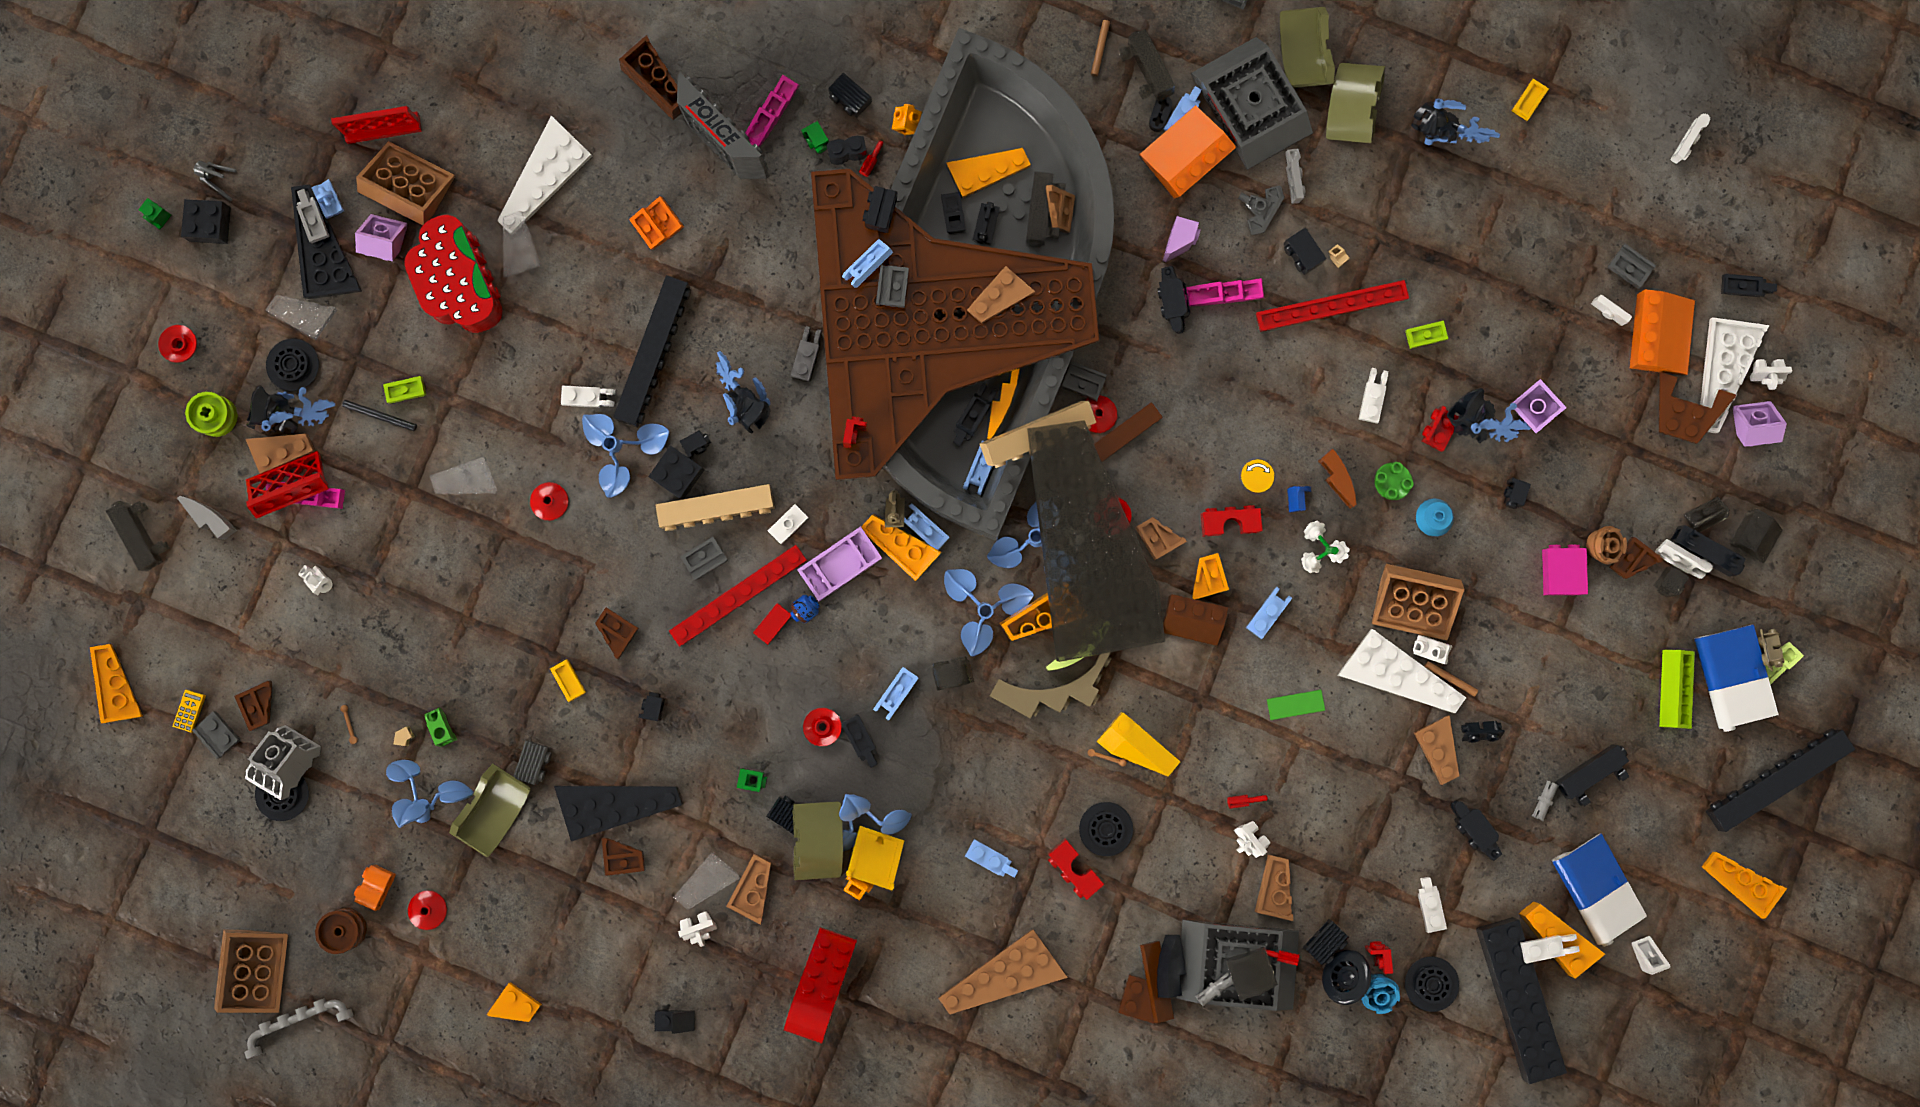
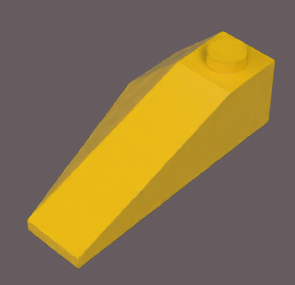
M1123 712L1116 717L1096 741L1111 754L1165 776H1169L1180 763L1175 756Z

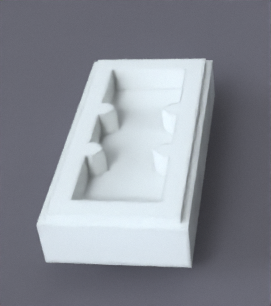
M1599 295L1591 303L1603 312L1604 317L1610 320L1613 319L1621 326L1628 323L1632 318L1630 314L1603 295Z
M794 504L768 532L782 545L808 517Z

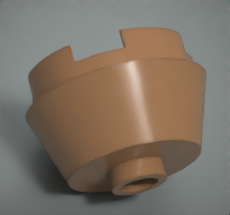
M1605 526L1589 535L1586 547L1591 557L1603 564H1612L1618 562L1621 555L1626 553L1627 540L1622 537V534L1619 532L1621 531L1620 529Z

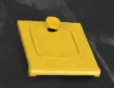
M859 826L846 876L893 890L904 840Z

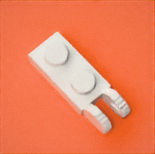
M1703 113L1694 120L1671 157L1672 162L1677 164L1682 159L1686 160L1692 151L1690 150L1691 145H1694L1701 136L1699 132L1707 127L1710 122L1708 114Z
M1372 368L1369 380L1366 383L1359 420L1378 424L1386 391L1385 385L1388 371H1383L1380 384H1376L1374 380L1377 375V369Z
M562 386L561 405L599 408L600 406L614 407L615 402L601 400V394L615 395V390L601 389L599 387Z
M1668 539L1655 551L1665 561L1699 579L1705 577L1706 572H1710L1713 569L1712 564L1706 559H1700Z
M1576 934L1556 935L1521 942L1524 962L1531 963L1579 952V946L1563 948L1562 942L1576 940Z

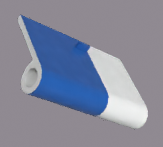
M1754 625L1694 638L1719 729H1723L1724 732L1736 729L1735 726L1779 715L1766 667L1762 661V653Z
M1602 833L1588 840L1575 850L1563 853L1552 859L1556 870L1597 945L1605 947L1612 944L1614 938L1647 917Z

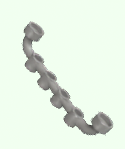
M325 998L313 1002L315 1007L308 1009L307 1006L296 1009V1014L293 1016H289V1013L277 1017L278 1022L271 1024V1021L259 1024L260 1029L253 1032L248 1038V1050L244 1052L246 1059L263 1054L261 1047H256L255 1045L256 1040L262 1036L271 1034L274 1031L334 1007L339 1010L336 1017L338 1022L354 1016L352 1009L347 1010L345 1004L340 1000L334 999L326 1002Z

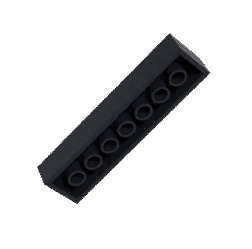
M1512 917L1476 928L1522 1080L1528 1084H1533L1566 1074L1567 1071L1533 962H1524L1520 943L1526 942L1520 920Z

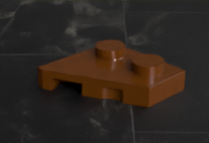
M1631 537L1627 542L1626 553L1622 554L1618 559L1619 561L1612 563L1609 568L1622 578L1628 579L1636 573L1662 562L1663 558L1636 537Z
M607 607L595 623L616 659L621 657L639 629Z
M266 681L234 696L249 731H254L270 723L272 681Z
M606 837L601 838L605 876L645 871L644 853L642 850Z
M1129 974L1118 1013L1155 1024L1147 980Z

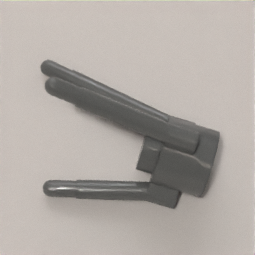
M198 161L194 166V174L200 176L201 181L208 184L224 198L232 201L230 196L209 181L208 178L211 179L214 175L224 178V175L216 172L215 169L234 173L237 170L211 162Z

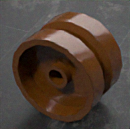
M341 908L331 911L322 916L317 923L315 930L316 941L328 953H345L359 946L365 939L367 931L366 921L354 909Z

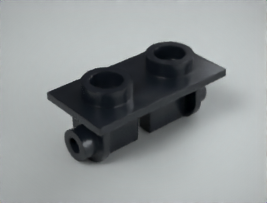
M987 202V204L981 203L973 240L991 244L1000 207L994 206L992 202Z
M1497 721L1482 722L1483 729H1480L1479 722L1461 725L1462 733L1465 732L1462 741H1468L1469 743H1476L1480 740L1494 742L1501 739L1505 731L1502 730L1501 723Z

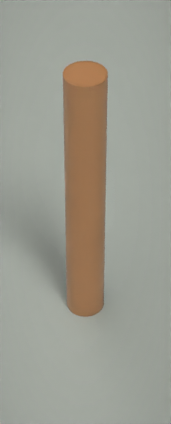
M1103 20L1091 70V75L1095 77L1098 76L1110 25L1108 20Z
M1429 661L1425 663L1424 667L1472 696L1475 697L1478 693L1476 688Z

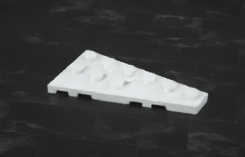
M552 116L497 220L511 235L520 229L592 157Z
M1711 318L1709 320L1700 405L1712 408L1719 389L1733 394L1737 393L1769 325L1720 318ZM1730 405L1708 432H1720L1728 415Z
M1370 629L1338 674V676L1451 713H1456L1466 699L1465 696L1373 629Z

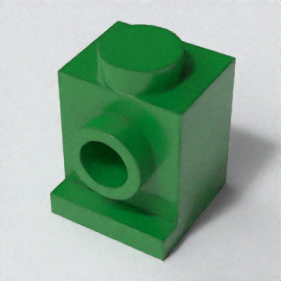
M818 121L801 130L802 136L810 149L814 148L818 154L827 150L829 140Z
M149 198L138 209L144 214L142 218L160 230L172 215Z
M741 768L737 788L761 792L762 788H766L767 777L764 776L765 772ZM752 776L757 778L755 784L750 782Z

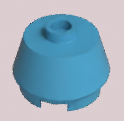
M1436 498L1428 499L1418 507L1416 522L1420 530L1425 534L1441 536L1451 529L1454 522V513L1450 505L1445 501Z
M1372 974L1370 987L1361 1000L1366 1008L1376 1011L1377 1014H1385L1392 1011V1007L1397 1001H1400V990L1396 982L1387 976Z

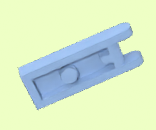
M878 239L843 273L842 277L845 280H849L852 276L855 277L851 285L857 288L893 251Z
M980 446L963 486L965 490L969 488L970 483L979 486L978 495H982L993 466H987Z
M911 503L909 507L914 512L908 519L904 517V523L928 545L939 550L950 537Z
M1277 586L1246 626L1249 631L1260 639H1263L1292 599L1291 596H1288L1283 601L1276 596L1280 589Z
M902 667L873 710L878 711L880 706L884 707L890 712L886 716V719L890 720L918 680V677Z

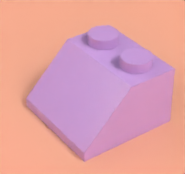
M370 214L355 232L356 252L386 261H393L401 250L407 223Z
M1176 217L1163 262L1170 261L1188 251L1192 244H1196L1201 230L1198 229L1199 222Z
M1541 379L1513 402L1517 404V408L1514 410L1535 433L1566 409L1565 405Z
M1771 401L1733 406L1736 433L1744 447L1783 441L1787 423Z

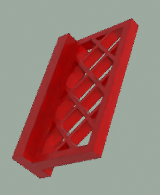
M408 106L331 118L332 125L345 136L347 144L422 132L419 113L417 111L412 112Z
M315 451L246 479L249 501H246L247 508L257 519L328 490L329 486L325 481L320 453ZM315 459L311 466L307 465L309 461ZM297 467L293 473L289 472L292 468ZM303 469H306L307 471L303 476L299 475ZM279 474L275 481L271 480L274 475ZM285 476L289 477L285 483H281ZM261 481L257 488L253 487L252 484ZM267 483L271 484L267 491L263 490Z

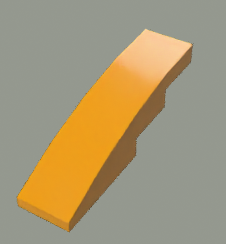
M1020 368L1012 371L1010 384L1002 383L1000 401H992L988 440L996 436L1009 412L1017 389Z

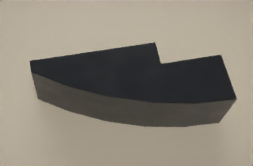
M1168 934L1165 935L1158 961L1157 991L1160 998H1173L1182 996L1179 975L1186 973L1180 935Z

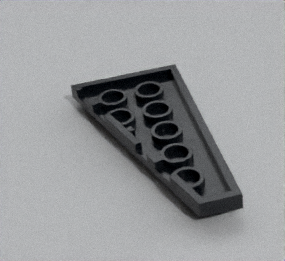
M309 184L291 187L303 298L313 299L362 292L329 220L323 214L311 188L312 186ZM305 189L308 191L310 198H315L330 237L314 243L309 242L296 207L298 206L297 203L300 202L297 191Z
M554 786L571 841L683 805L677 786Z

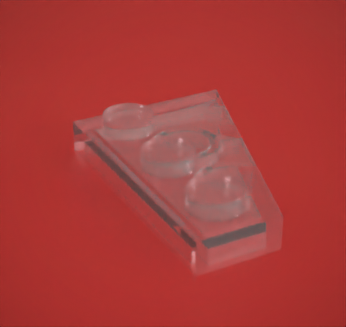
M522 211L503 217L504 278L541 266Z
M275 295L266 308L267 313L314 340H317L337 311L336 307L303 302L299 299Z
M485 457L430 475L435 494L497 493Z
M712 852L673 898L689 910L737 881L741 876Z

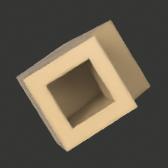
M1338 244L1328 251L1331 260L1338 268L1349 260L1345 250Z
M410 726L395 732L393 744L409 746L410 739L415 737Z

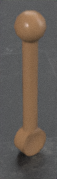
M342 705L340 710L344 713L350 733L349 742L356 744L358 738L353 733L347 712L348 707Z
M1093 749L1088 750V755L1091 757L1097 756L1116 762L1122 767L1127 764L1125 759L1119 760L1097 753Z

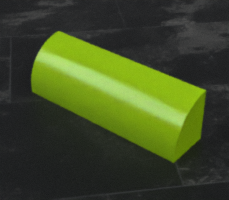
M1663 650L1659 727L1692 729L1695 651Z

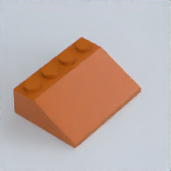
M1195 105L1142 151L1139 156L1175 199L1184 194L1232 152L1236 146L1226 133Z
M1647 289L1637 294L1630 359L1631 369L1688 375L1695 300L1663 291Z

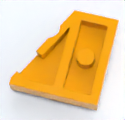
M1216 553L1199 558L1192 599L1196 600L1229 590L1219 554Z
M510 982L487 1015L530 1022L542 1004Z

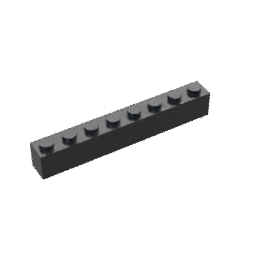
M666 275L613 418L617 421L637 428L639 424L643 423L645 419L644 410L646 406L650 405L652 400L651 391L658 384L659 378H657L659 370L662 371L665 365L664 356L671 349L672 342L670 340L672 335L675 336L677 333V321L679 317L682 318L685 311L683 305L685 300H688L691 295L690 285L687 282Z
M1829 729L1823 733V737L1820 739L1809 741L1804 749L1792 752L1790 758L1776 762L1774 764L1775 767L1771 770L1767 769L1759 773L1757 779L1743 783V787L1738 791L1733 790L1729 792L1724 800L1713 802L1710 805L1711 808L1706 810V813L1718 831L1727 832L1856 749L1843 730Z

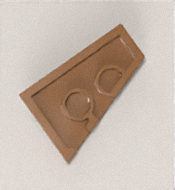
M1005 266L967 311L982 324L1010 306L1019 303L1022 299L1031 296L1035 291Z
M308 434L246 439L260 474L315 452Z
M1450 715L1414 732L1440 785L1459 777Z
M753 854L726 906L760 925L762 924L771 869L770 861Z
M1268 854L1255 912L1293 921L1288 859Z

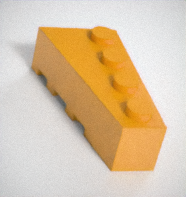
M1064 582L1000 622V625L1009 639L1013 641L1078 618L1086 617L1087 614L1069 585Z
M1533 901L1518 913L1538 939L1556 935L1576 934V940L1562 942L1563 948L1579 946L1580 951L1554 958L1570 977L1576 979L1605 955L1600 949L1537 902Z

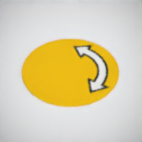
M1252 460L1243 467L1241 479L1248 490L1260 493L1272 486L1274 471L1266 461Z

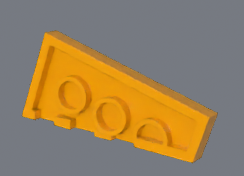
M1023 148L946 163L962 198L1031 167Z
M874 514L862 525L866 535L915 581L942 553L898 527L885 528V520Z
M106 644L90 647L100 722L103 724L143 717L113 645Z
M1712 852L1702 866L1705 871L1761 919H1766L1787 890V888L1773 883L1766 877H1761L1754 871L1740 866L1737 862L1717 852Z

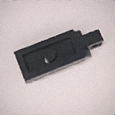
M1735 274L1722 275L1721 294L1764 297L1765 293L1773 294V292H1777V284L1766 283V279H1763V277Z
M859 714L842 722L841 725L861 761L867 760L870 768L878 764L874 757L877 754L876 747Z

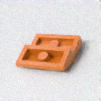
M661 196L647 208H642L629 219L651 250L684 228L681 221Z

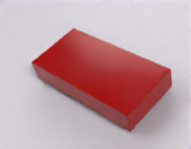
M777 603L753 633L769 645L792 616Z

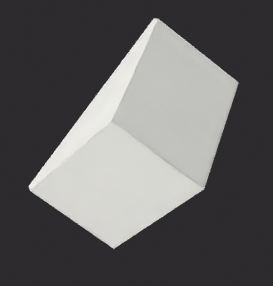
M1650 936L1632 942V947L1642 971L1653 975L1670 968V964Z

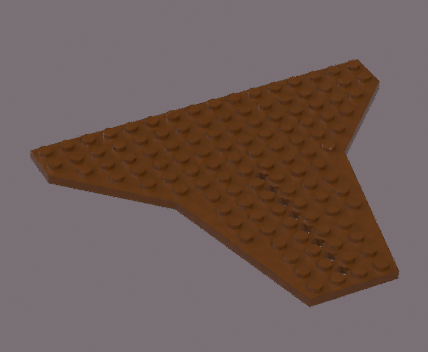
M851 169L811 172L836 480L876 477L946 393L1099 342L1092 263L935 239L896 207L889 233L868 229L862 220L864 211L869 210L870 203H867L869 192H873L874 188ZM878 239L893 251L881 265L909 268L905 308L876 305L880 266L857 288L851 285L855 277L852 276L849 280H845L842 277L843 273ZM1007 266L1030 286L1035 293L1017 303L1019 307H1023V311H1020V314L1012 311V308H1015V305H1012L1005 309L1000 316L996 315L981 324L967 309L1003 268ZM1074 299H1077V302L1081 303V306H1078V309H1074V307L1070 305V303H1073ZM1054 301H1058V304H1062V307H1060L1058 311H1055L1054 308H1051V305L1054 304ZM1036 302L1039 306L1043 307L1039 312H1035L1031 308ZM957 309H961V312H965V315L962 316V319H958L957 316H954V313H957ZM938 311H942V314L946 315L941 321L934 317V315L938 314ZM852 417L863 418V422H867L866 431L857 430L856 444H852L851 448L843 447L847 419Z

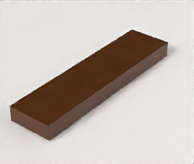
M1151 402L1090 448L1102 463L1163 417Z
M1160 941L1142 944L1140 948L1154 1023L1174 1019L1171 999L1158 997L1157 968L1161 951Z

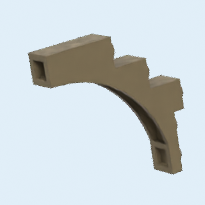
M1102 649L1092 668L1078 679L1061 687L1047 690H1029L1010 685L998 679L990 697L1030 719L1032 715L1036 717L1041 708L1038 705L1039 702L1059 713L1061 710L1065 711L1070 703V700H1068L1069 696L1090 707L1091 704L1095 705L1100 697L1097 694L1099 689L1093 687V684H1098L1102 677L1100 671L1103 666H1108L1111 660L1109 656L1111 652Z

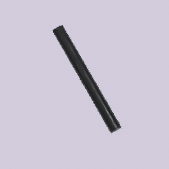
M344 400L342 403L344 408L411 431H415L417 428V424L347 400Z

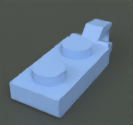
M1195 86L1190 95L1185 93L1165 125L1164 131L1168 130L1195 105L1199 107L1200 101L1197 98L1201 93L1200 88Z
M975 839L965 855L968 859L1003 877L1007 873L1015 878L1018 872L1017 869L1010 866L1012 861L1008 857Z

